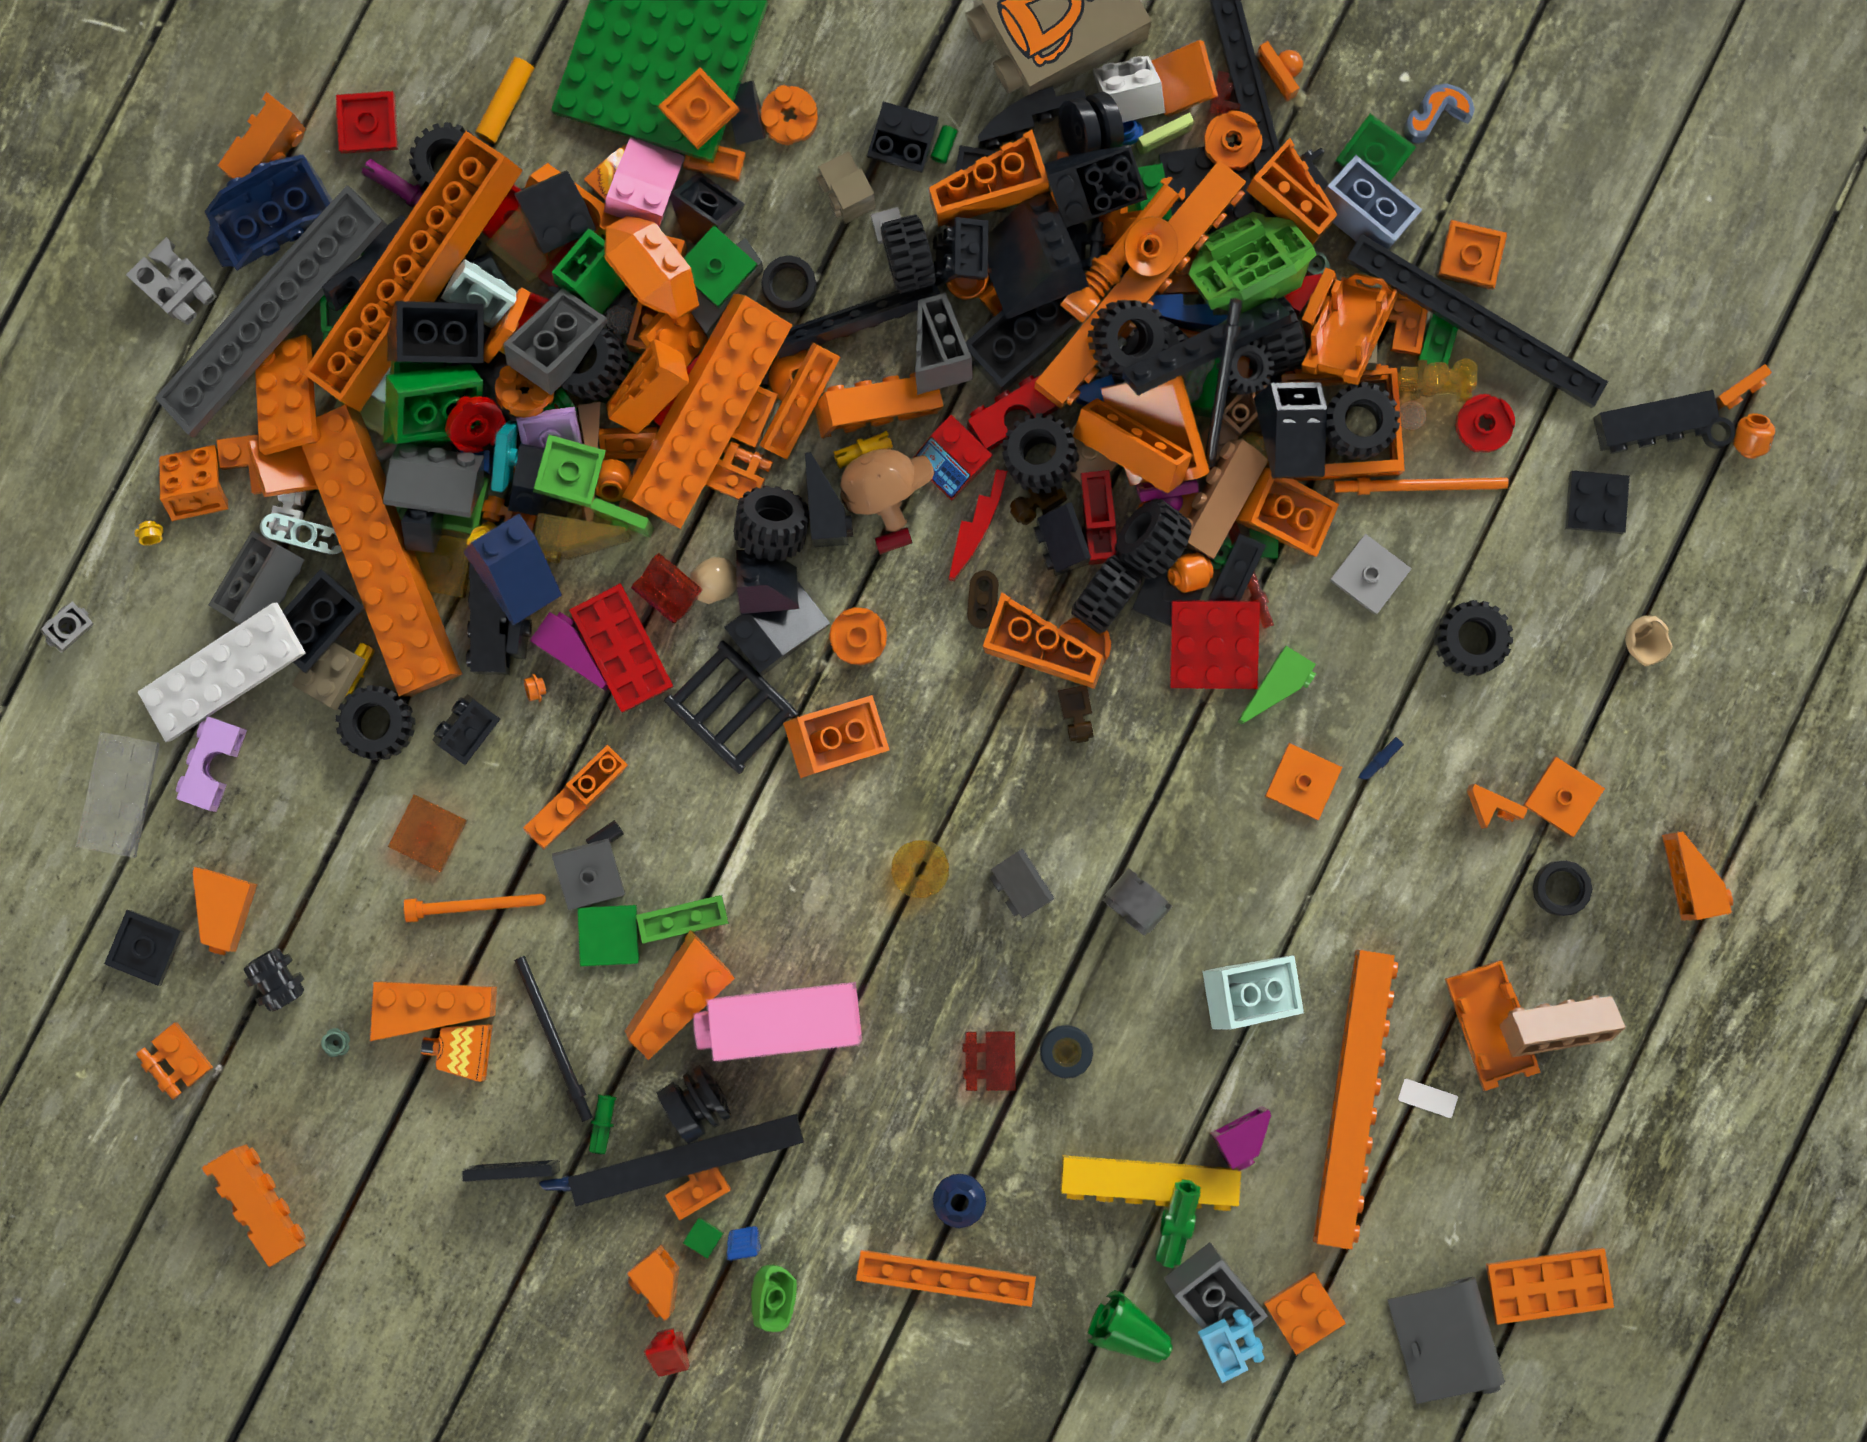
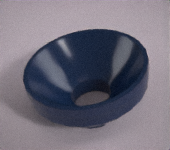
M953 1174L944 1178L937 1185L933 1195V1207L936 1215L946 1225L964 1228L976 1223L983 1215L986 1207V1194L981 1184L975 1178L966 1174ZM956 1194H963L969 1200L968 1207L963 1211H956L951 1206V1199Z

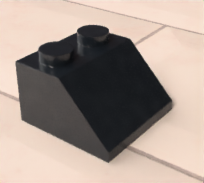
M567 170L514 193L534 242L543 254L582 237L588 229H591L593 232L596 231L588 208Z
M520 444L508 511L566 521L570 502L533 492L545 448Z
M1072 502L1037 518V526L1033 527L1038 543H1044L1047 551L1046 554H1043V558L1048 571L1053 570L1055 576L1089 564L1091 556Z
M745 549L736 550L737 592L741 614L799 609L796 566L786 560L774 559V561H768L765 558L758 559L755 558L756 554L749 555L745 553Z

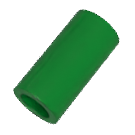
M942 125L930 156L933 161L946 164L958 130L948 125Z

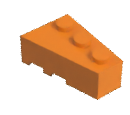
M268 92L262 98L266 104L258 116L252 114L247 122L251 126L242 138L236 137L218 164V167L231 179L242 178L251 173V169L260 163L284 159L286 157L285 154L290 148L296 147L304 137L303 133L306 129L297 117Z
M1289 138L1253 177L1246 191L1275 216L1292 220L1309 242L1314 245L1330 227L1338 214L1320 185H1316L1308 172L1309 167L1305 161L1302 162L1294 149L1293 141Z
M654 338L606 404L608 418L639 434L689 383L684 355Z

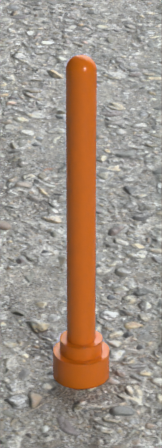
M529 894L436 903H423V901H418L417 898L405 899L404 916L406 923L419 922V919L424 918L425 915L538 906L545 904L546 897L544 894Z

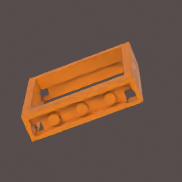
M1377 364L1376 370H1364L1359 384L1361 382H1384L1385 390L1390 393L1388 398L1390 401L1395 399L1397 403L1395 410L1400 412L1397 368H1389L1388 365L1381 366V364ZM1301 369L1286 371L1278 379V383L1321 382L1322 386L1350 384L1344 382L1341 376L1329 373L1313 375L1302 373ZM1401 414L1397 420V423H1400L1399 430L1395 433L1394 440L1389 444L1390 460L1325 464V476L1292 479L1300 482L1401 475L1405 471Z

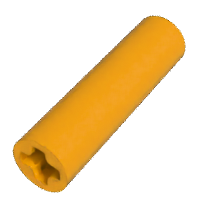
M518 57L513 58L475 131L477 136L489 143H496L535 69L530 63Z

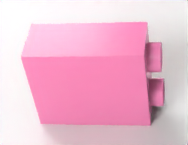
M856 982L717 997L707 1000L708 1011L694 1013L698 1050L712 1048L714 1061L859 1045L862 1041Z

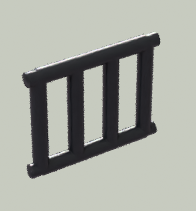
M722 640L717 646L719 650L674 696L670 694L664 699V702L738 774H741L746 767L744 764L784 722L789 718L797 717L799 713L739 653ZM727 658L739 671L693 715L682 703ZM748 678L759 691L714 735L703 723ZM769 699L780 711L735 756L724 743Z

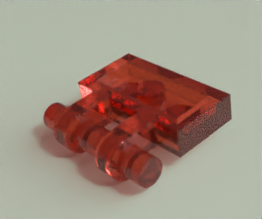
M976 1031L965 1032V1043H962V1052L965 1053L963 1079H966V1091H977V1079H986V1091L1016 1090L1015 1031H985L986 1043H977ZM977 1052H986V1069H977Z

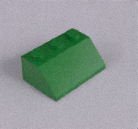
M470 363L386 375L385 401L394 439L397 444L448 436L445 431L446 422L449 414L456 407L457 401L464 396L471 398L482 396L483 380ZM479 420L473 422L471 429H474L476 425L480 426L481 422Z

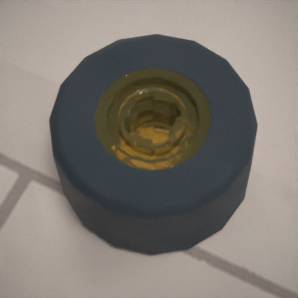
M1062 1025L1051 1029L1044 1036L1040 1045V1057L1045 1068L1054 1076L1064 1079L1075 1078L1084 1073L1090 1066L1093 1058V1047L1089 1037L1082 1030L1074 1026Z

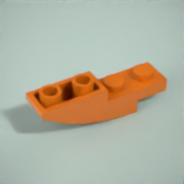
M608 745L605 746L566 784L565 788L523 827V830L545 850L610 787L628 767V764Z

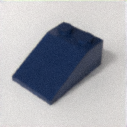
M520 513L472 541L464 551V554L513 626L562 596L536 537Z

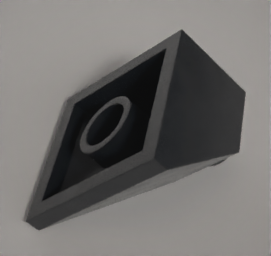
M700 172L696 173L672 192L670 196L682 234L694 245L713 226L725 234L745 206V203Z

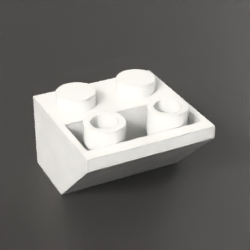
M1135 56L1129 59V61L1116 64L1106 63L1100 68L1093 69L1098 93L1107 92L1112 96L1118 106L1123 123L1165 113L1162 83L1149 56Z

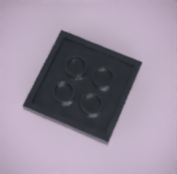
M1238 141L1229 142L1228 146H1239L1241 143ZM1205 146L1159 153V164L1163 163L1165 178H1173L1168 186L1177 193L1183 187L1185 188V198L1183 200L1178 198L1171 207L1172 216L1215 166L1205 155ZM1248 166L1240 171L1233 170L1246 181L1243 189L1246 194L1236 207L1231 204L1224 212L1227 214V217L1217 229L1212 226L1207 234H1211L1251 212H1256L1254 197L1246 191L1251 183Z

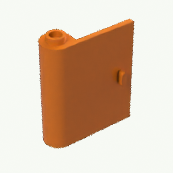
M1182 375L1139 396L1135 394L1126 382L1101 388L1105 403L1192 454L1184 481L1203 477L1210 472ZM1124 468L1130 486L1148 482L1139 476L1133 475L1128 469Z

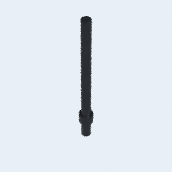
M1235 298L1230 299L1228 317L1223 322L1222 335H1224L1205 451L1209 467H1214L1216 462L1236 338L1240 336L1241 330L1239 318L1242 300Z
M525 956L514 960L567 1085L568 1090L566 1093L570 1102H574L581 1121L585 1122L593 1118L584 1097L587 1094L583 1085H579L527 959Z

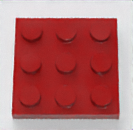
M1171 600L1170 688L1258 689L1260 602Z

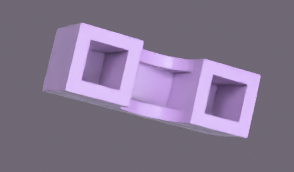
M207 716L206 721H202L198 727L197 737L199 739L197 745L188 754L186 764L189 766L186 774L181 776L177 783L176 792H178L176 799L217 812L227 784L218 782L211 776L209 771L210 763L219 754L237 757L247 730Z

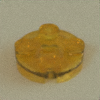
M915 840L904 844L895 853L892 860L891 874L895 885L904 894L913 898H927L938 893L946 884L949 877V863L946 854L938 845L926 840ZM922 861L926 862L927 866L925 869L928 871V874L926 876L922 874L918 877L914 876L915 869L912 867L915 862L918 864L922 863Z

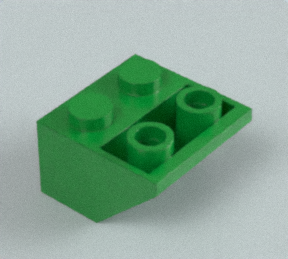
M588 229L555 267L552 275L557 286L565 289L603 315L625 289L626 285L604 258L605 240L591 229Z

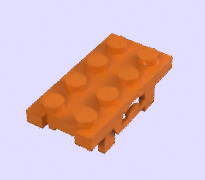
M1354 273L1349 278L1342 277L1341 281H1335L1331 290L1332 297L1328 298L1311 333V345L1302 363V372L1313 375H1323L1326 373L1341 376L1344 382L1358 385L1398 296L1397 289L1391 288L1384 279ZM1357 280H1362V283H1364V284H1366V285L1374 286V285H1376V284H1379V285H1382V287H1381V288H1380V287H1378V288L1367 287V286H1365V285H1363V284H1361V283L1358 284Z
M1502 960L1445 978L1483 1091L1499 1087L1498 1080L1522 1072L1525 1077L1541 1073L1535 1054L1512 1057L1499 1026L1508 1017V1013L1511 1010L1520 1008L1519 1001L1514 993L1512 984L1509 982Z

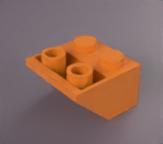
M660 1245L637 1263L627 1274L630 1277L628 1283L638 1295L642 1292L649 1301L646 1305L656 1318L661 1316L665 1321L675 1310L679 1266L665 1248Z

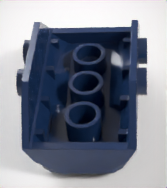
M304 154L268 163H260L254 166L248 175L230 180L226 184L227 187L218 192L204 211L210 222L207 240L221 266H232L238 271L264 255L270 256L275 254L284 243L297 241L333 200Z

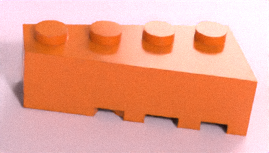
M1030 130L1017 141L1003 145L1001 150L988 157L984 156L978 159L974 165L965 170L961 169L929 187L930 203L939 227L955 217L971 218L1022 203L1036 195L1048 192L1049 180L1033 130Z
M912 373L910 378L899 379L897 375L889 376L882 379V382L872 384L871 380H865L855 383V387L845 389L844 385L831 386L827 388V392L821 396L814 408L821 439L831 437L832 431L843 428L846 434L865 427L866 423L869 422L871 426L878 427L893 422V417L897 416L898 421H905L937 414L944 405L940 389L917 395L916 373Z

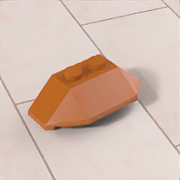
M626 216L606 227L604 258L641 304L658 312L669 314V317L675 320L698 308L699 302L691 267L655 222Z

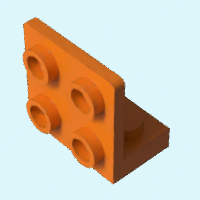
M215 445L164 455L159 458L160 500L171 521L228 509V499L219 483L218 450Z

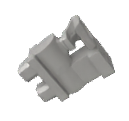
M166 237L148 256L156 263L162 261L171 269L167 278L145 257L126 276L172 318H177L186 325H189L198 315L189 304L197 297L207 306L217 295L210 286L211 282L189 259L181 260L172 251L175 245Z

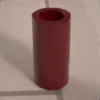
M908 527L874 538L879 554L913 544Z

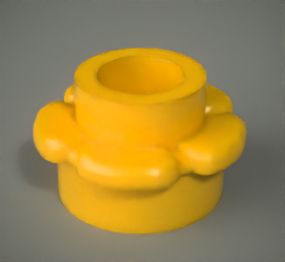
M155 521L142 522L139 524V529L134 531V535L138 537L139 543L142 545H154L163 539V527Z

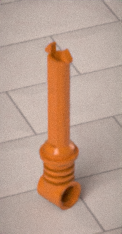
M1172 177L1162 179L1160 183L1163 186L1130 227L1145 217L1163 218L1178 198L1181 200L1185 198V188L1183 187L1177 193L1168 186L1173 179ZM1130 227L1107 255H1100L1098 258L1095 257L1091 260L1092 266L1089 268L1090 271L1085 273L1089 287L1067 295L1060 304L1081 323L1087 319L1100 303V298H1104L1105 293H1108L1109 287L1121 282L1122 267L1127 262L1124 256V240Z

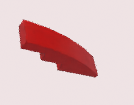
M996 469L990 497L978 496L973 523L961 520L949 581H956L973 558L987 534L998 508L1008 471Z

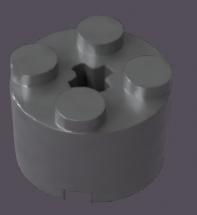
M1128 868L1105 894L1106 898L1103 901L1122 917L1127 914L1124 920L1145 936L1156 927L1173 906L1146 881L1140 880L1137 877L1138 875Z

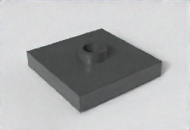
M609 838L552 853V859L568 910L625 895Z

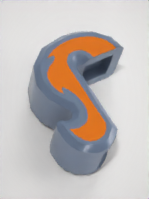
M1447 83L1435 85L1426 92L1419 106V114L1414 110L1408 116L1403 128L1405 137L1412 143L1425 142L1443 110L1468 124L1475 110L1471 97L1459 87Z

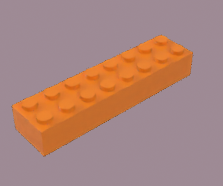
M733 294L688 376L689 383L679 392L622 496L624 499L668 524L681 529L792 327L791 323L746 295Z

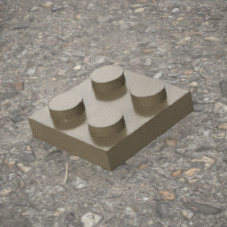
M334 642L307 673L300 669L292 686L337 711L366 660Z

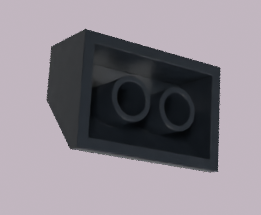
M395 301L387 331L388 361L484 363V304Z
M322 569L316 573L282 611L306 653L293 662L304 673H307L365 608L348 590Z

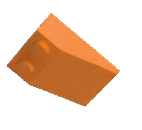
M1265 467L1235 521L1275 538L1292 548L1317 557L1339 504L1292 478L1272 479L1270 468Z
M873 695L799 716L783 723L800 778L890 751Z
M1677 832L1662 835L1681 921L1701 920L1732 913L1730 907L1733 906L1731 891L1726 889L1725 883L1685 833Z

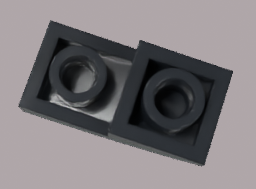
M753 80L741 83L734 99V103L739 107L740 111L731 119L737 145L766 138L759 112L761 105L755 82Z

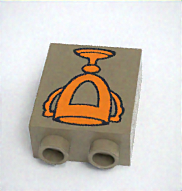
M973 0L974 9L965 13L969 27L977 41L983 44L992 39L1002 58L993 62V67L1005 91L1011 93L1020 89L1024 97L1051 86L1056 89L1148 39L1152 23L1140 0Z

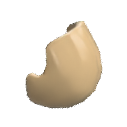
M713 557L704 560L691 572L689 585L691 586L692 593L695 594L698 601L707 604L727 599L737 589L736 567L726 558Z
M1645 615L1635 619L1628 626L1625 634V642L1629 653L1644 666L1654 665L1663 661L1671 653L1673 647L1669 639L1668 627L1657 616Z

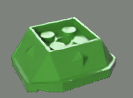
M1251 212L1207 235L1209 239L1193 260L1189 277L1211 310L1221 308L1229 311L1230 299L1235 298L1242 300L1241 314L1275 297L1279 299L1300 288L1309 263L1316 256L1313 245L1292 220L1279 217H1265L1264 214Z

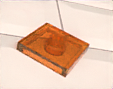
M414 794L388 847L438 872H442L467 820Z

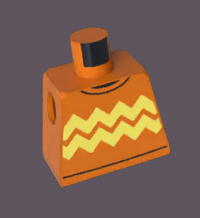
M493 1025L441 1027L439 1039L423 1038L421 1054L437 1056L436 1069L475 1081H485Z

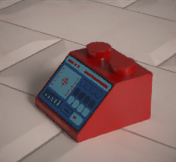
M950 415L930 435L914 456L924 455L930 460L934 469V475L930 481L953 501L992 461L993 454L956 418Z

